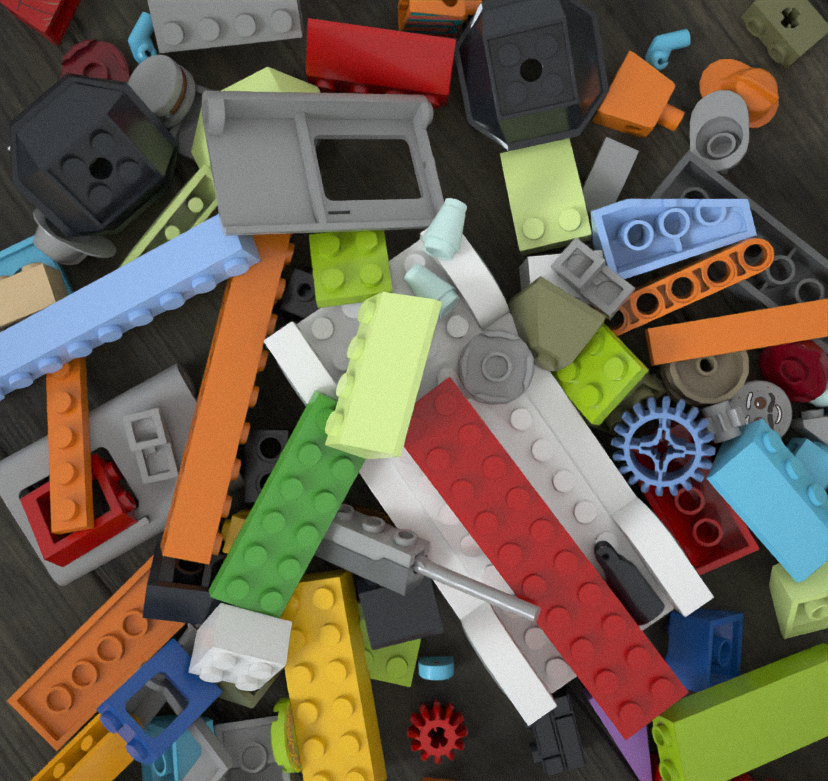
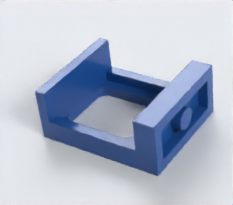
M174 638L96 709L101 714L99 719L103 726L113 734L118 733L127 743L125 747L130 756L138 762H144L147 766L157 760L223 692L215 683L203 681L199 678L200 675L188 673L191 656ZM156 674H163L186 699L187 706L157 737L153 738L126 711L125 705Z

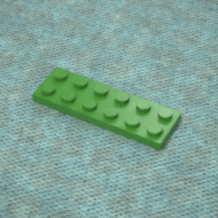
M314 391L209 588L211 598L276 618L281 617L366 460L365 458L325 445L328 434L325 433L326 422L330 414L335 411L338 400L320 391Z

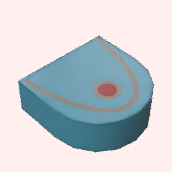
M453 656L418 657L419 675L427 680L451 678L454 675Z

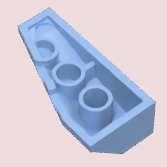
M624 199L591 211L594 249L602 250L605 265L623 279L757 236L748 199Z

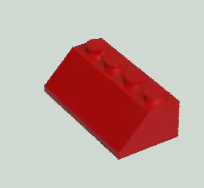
M308 18L306 77L308 83L317 86L321 93H335V91L354 94L424 95L428 102L432 104L433 109H439L440 106L447 107L456 39Z
M674 420L671 421L670 427L673 435L677 438L686 439L688 443H695L687 428ZM658 428L655 429V430H653L652 432H650V433L647 434V435H652V434H654V433L658 430ZM662 430V437L659 439L658 445H653L654 448L658 447V452L661 453V462L664 460V453H666L667 448L673 447L672 444L668 445V440H665V430ZM633 449L638 461L646 468L655 471L653 459L649 455L640 454L639 450ZM686 454L685 458L678 457L672 459L668 463L667 473L684 467L693 455ZM703 456L709 459L713 464L714 460L712 456ZM698 467L704 474V479L699 482L690 476L691 490L687 491L679 483L677 484V495L673 496L668 486L663 487L662 496H657L655 493L656 486L650 485L649 490L644 495L654 513L676 539L691 565L700 576L755 552L760 548L757 536L706 479L710 469ZM639 479L637 482L641 488L643 481Z

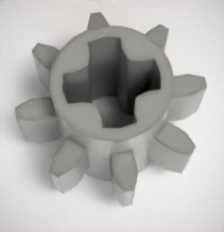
M726 400L702 408L703 416L707 418L709 425L700 432H713L714 444L740 436L741 432L738 426L747 422L741 406L731 408L729 401Z

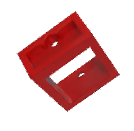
M97 454L91 456L92 482L96 479L98 480L111 510L94 520V528L75 531L67 537L65 533H51L50 481L20 499L44 560L60 567H65L138 523L133 511L136 508V503L131 494L124 490L120 483V480L123 479L120 469L113 461L108 462Z

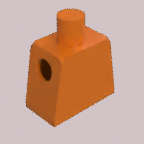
M629 50L592 122L633 136L646 138L654 129L656 123L674 132L685 112L667 103L675 88L674 82Z

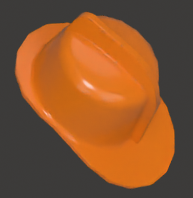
M720 59L711 63L702 73L699 82L702 98L718 90H730L739 94L747 104L749 128H759L769 123L775 116L779 106L778 85L770 72L761 68H752L734 59Z

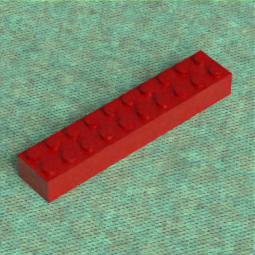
M451 377L445 379L416 401L404 448L515 595L541 608L540 615L536 621L623 738L625 740L629 739L688 694L687 689Z

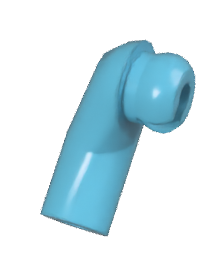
M142 12L128 38L134 59L139 64L148 57L157 55V51L150 38L154 31L151 15L146 12Z
M683 29L656 36L645 55V61L656 70H663L669 63L667 60L672 50L689 47V31Z

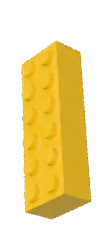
M346 569L303 574L280 619L292 622L287 662L284 669L303 780L386 781L387 773L369 669L367 670L365 646L360 628V617L352 572Z

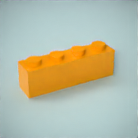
M99 713L30 781H113L134 759L127 752L125 747L127 743L118 733L113 734L103 726L99 719L101 716ZM129 713L130 716H131V717L140 725V727L144 730V727H143V725H142V722H141L140 718L137 717V716H135V715H133V714H131V713Z

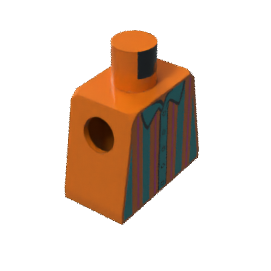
M399 0L397 5L398 30L444 38L454 37L463 22H470L482 0Z

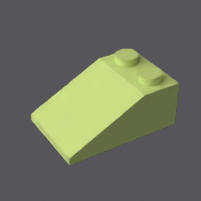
M570 138L500 153L514 227L522 256L568 246L575 238H578L581 242L591 240L590 223Z

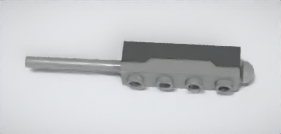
M341 504L314 554L403 596L424 581V576L534 623L541 612L539 606L431 562L427 555L430 547L429 541L417 537L416 533L410 530L398 529L386 524L379 517L367 516L357 512L352 506L347 504Z

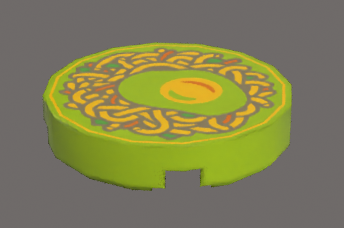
M280 698L273 710L274 712L279 711L278 720L272 721L271 725L273 755L278 766H283L282 771L285 774L298 773L302 771L290 698Z

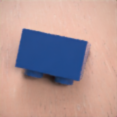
M696 609L686 617L678 611L671 612L667 623L669 645L665 662L687 690L700 692L740 676L743 612Z

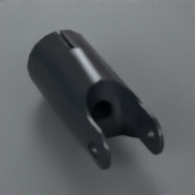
M597 542L594 546V553L597 562L604 571L606 584L637 625L647 624L663 612L665 604L638 568L623 555L618 554L609 542Z

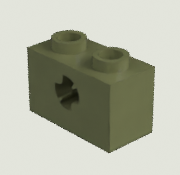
M756 0L741 16L745 21L747 30L763 42L768 48L771 58L775 62L781 63L785 69L828 33V23L808 0Z

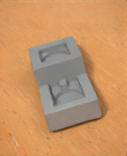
M608 137L604 139L591 171L582 186L588 215H591L592 210L616 202L637 157L638 150Z
M575 238L551 265V268L572 289L609 320L635 291V287L605 265V259L578 238Z
M160 407L121 416L130 451L135 452L143 485L178 477L180 468Z

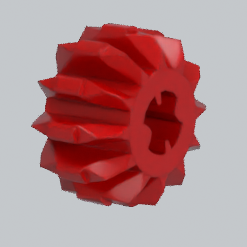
M438 699L433 701L432 709H429L425 703L420 704L421 714L412 713L410 716V722L413 725L407 728V736L413 739L411 742L412 751L421 750V759L423 761L429 759L431 755H434L435 763L438 765L442 761L441 755H446L448 759L453 761L455 758L454 749L463 750L465 747L462 738L468 735L467 726L462 724L464 715L462 712L453 713L454 705L451 702L446 704L443 709L440 708V701ZM436 727H441L444 733L441 734L438 731V735L435 736L431 734V729L434 728L437 731Z

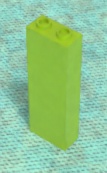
M821 643L684 697L652 720V735L658 747L660 758L659 772L663 781H728L827 737L828 644Z

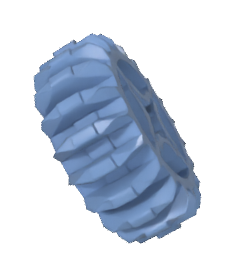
M669 396L663 397L662 407H657L655 398L649 397L648 410H645L642 404L637 402L633 406L637 414L636 417L627 411L623 413L622 418L629 426L616 424L614 430L624 437L612 439V446L622 448L613 453V460H626L619 466L618 471L621 474L632 471L633 473L630 475L628 483L633 485L639 479L642 480L641 491L643 493L649 490L650 485L656 486V495L662 496L663 487L669 486L670 493L675 496L678 494L677 484L679 483L682 484L684 489L689 491L692 489L690 476L699 482L704 479V474L698 467L702 469H711L712 462L703 456L715 455V447L704 444L714 440V433L711 431L700 432L709 425V421L707 418L693 421L699 413L696 407H692L686 414L682 412L685 407V400L679 399L676 408L669 407ZM653 419H659L658 430L654 434L642 435L641 438H632L634 432L642 424ZM671 420L687 428L695 443H688L686 439L677 438L673 435L670 427ZM662 430H665V440H668V445L672 444L673 447L667 448L666 453H664V460L661 462V453L658 452V447L654 448L653 445H658L659 439L662 437ZM633 449L639 450L640 454L649 455L655 462V471L642 465L636 458ZM686 454L693 455L684 467L667 473L668 463L672 459L678 457L685 458Z

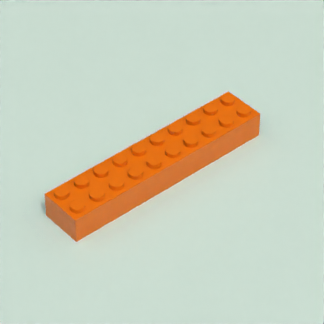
M293 233L252 235L261 261L249 267L246 273L230 277L227 280L160 545L162 556L210 564L211 555L218 556L223 533H219L218 527L221 517L227 518L230 511L232 496H229L227 491L230 480L236 481L240 471L241 459H237L236 454L239 444L245 445L248 438L250 423L245 422L247 410L250 407H255L258 398L259 386H255L254 381L256 374L259 371L263 372L266 365L268 350L263 349L264 340L267 339L268 335L271 336L276 325L277 315L272 314V309L276 301L281 300L284 292L286 279L280 278L285 266L289 265L292 259L295 244L289 243V240Z

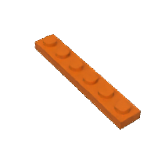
M86 356L75 358L63 364L59 371L46 374L51 533L56 534L94 528Z

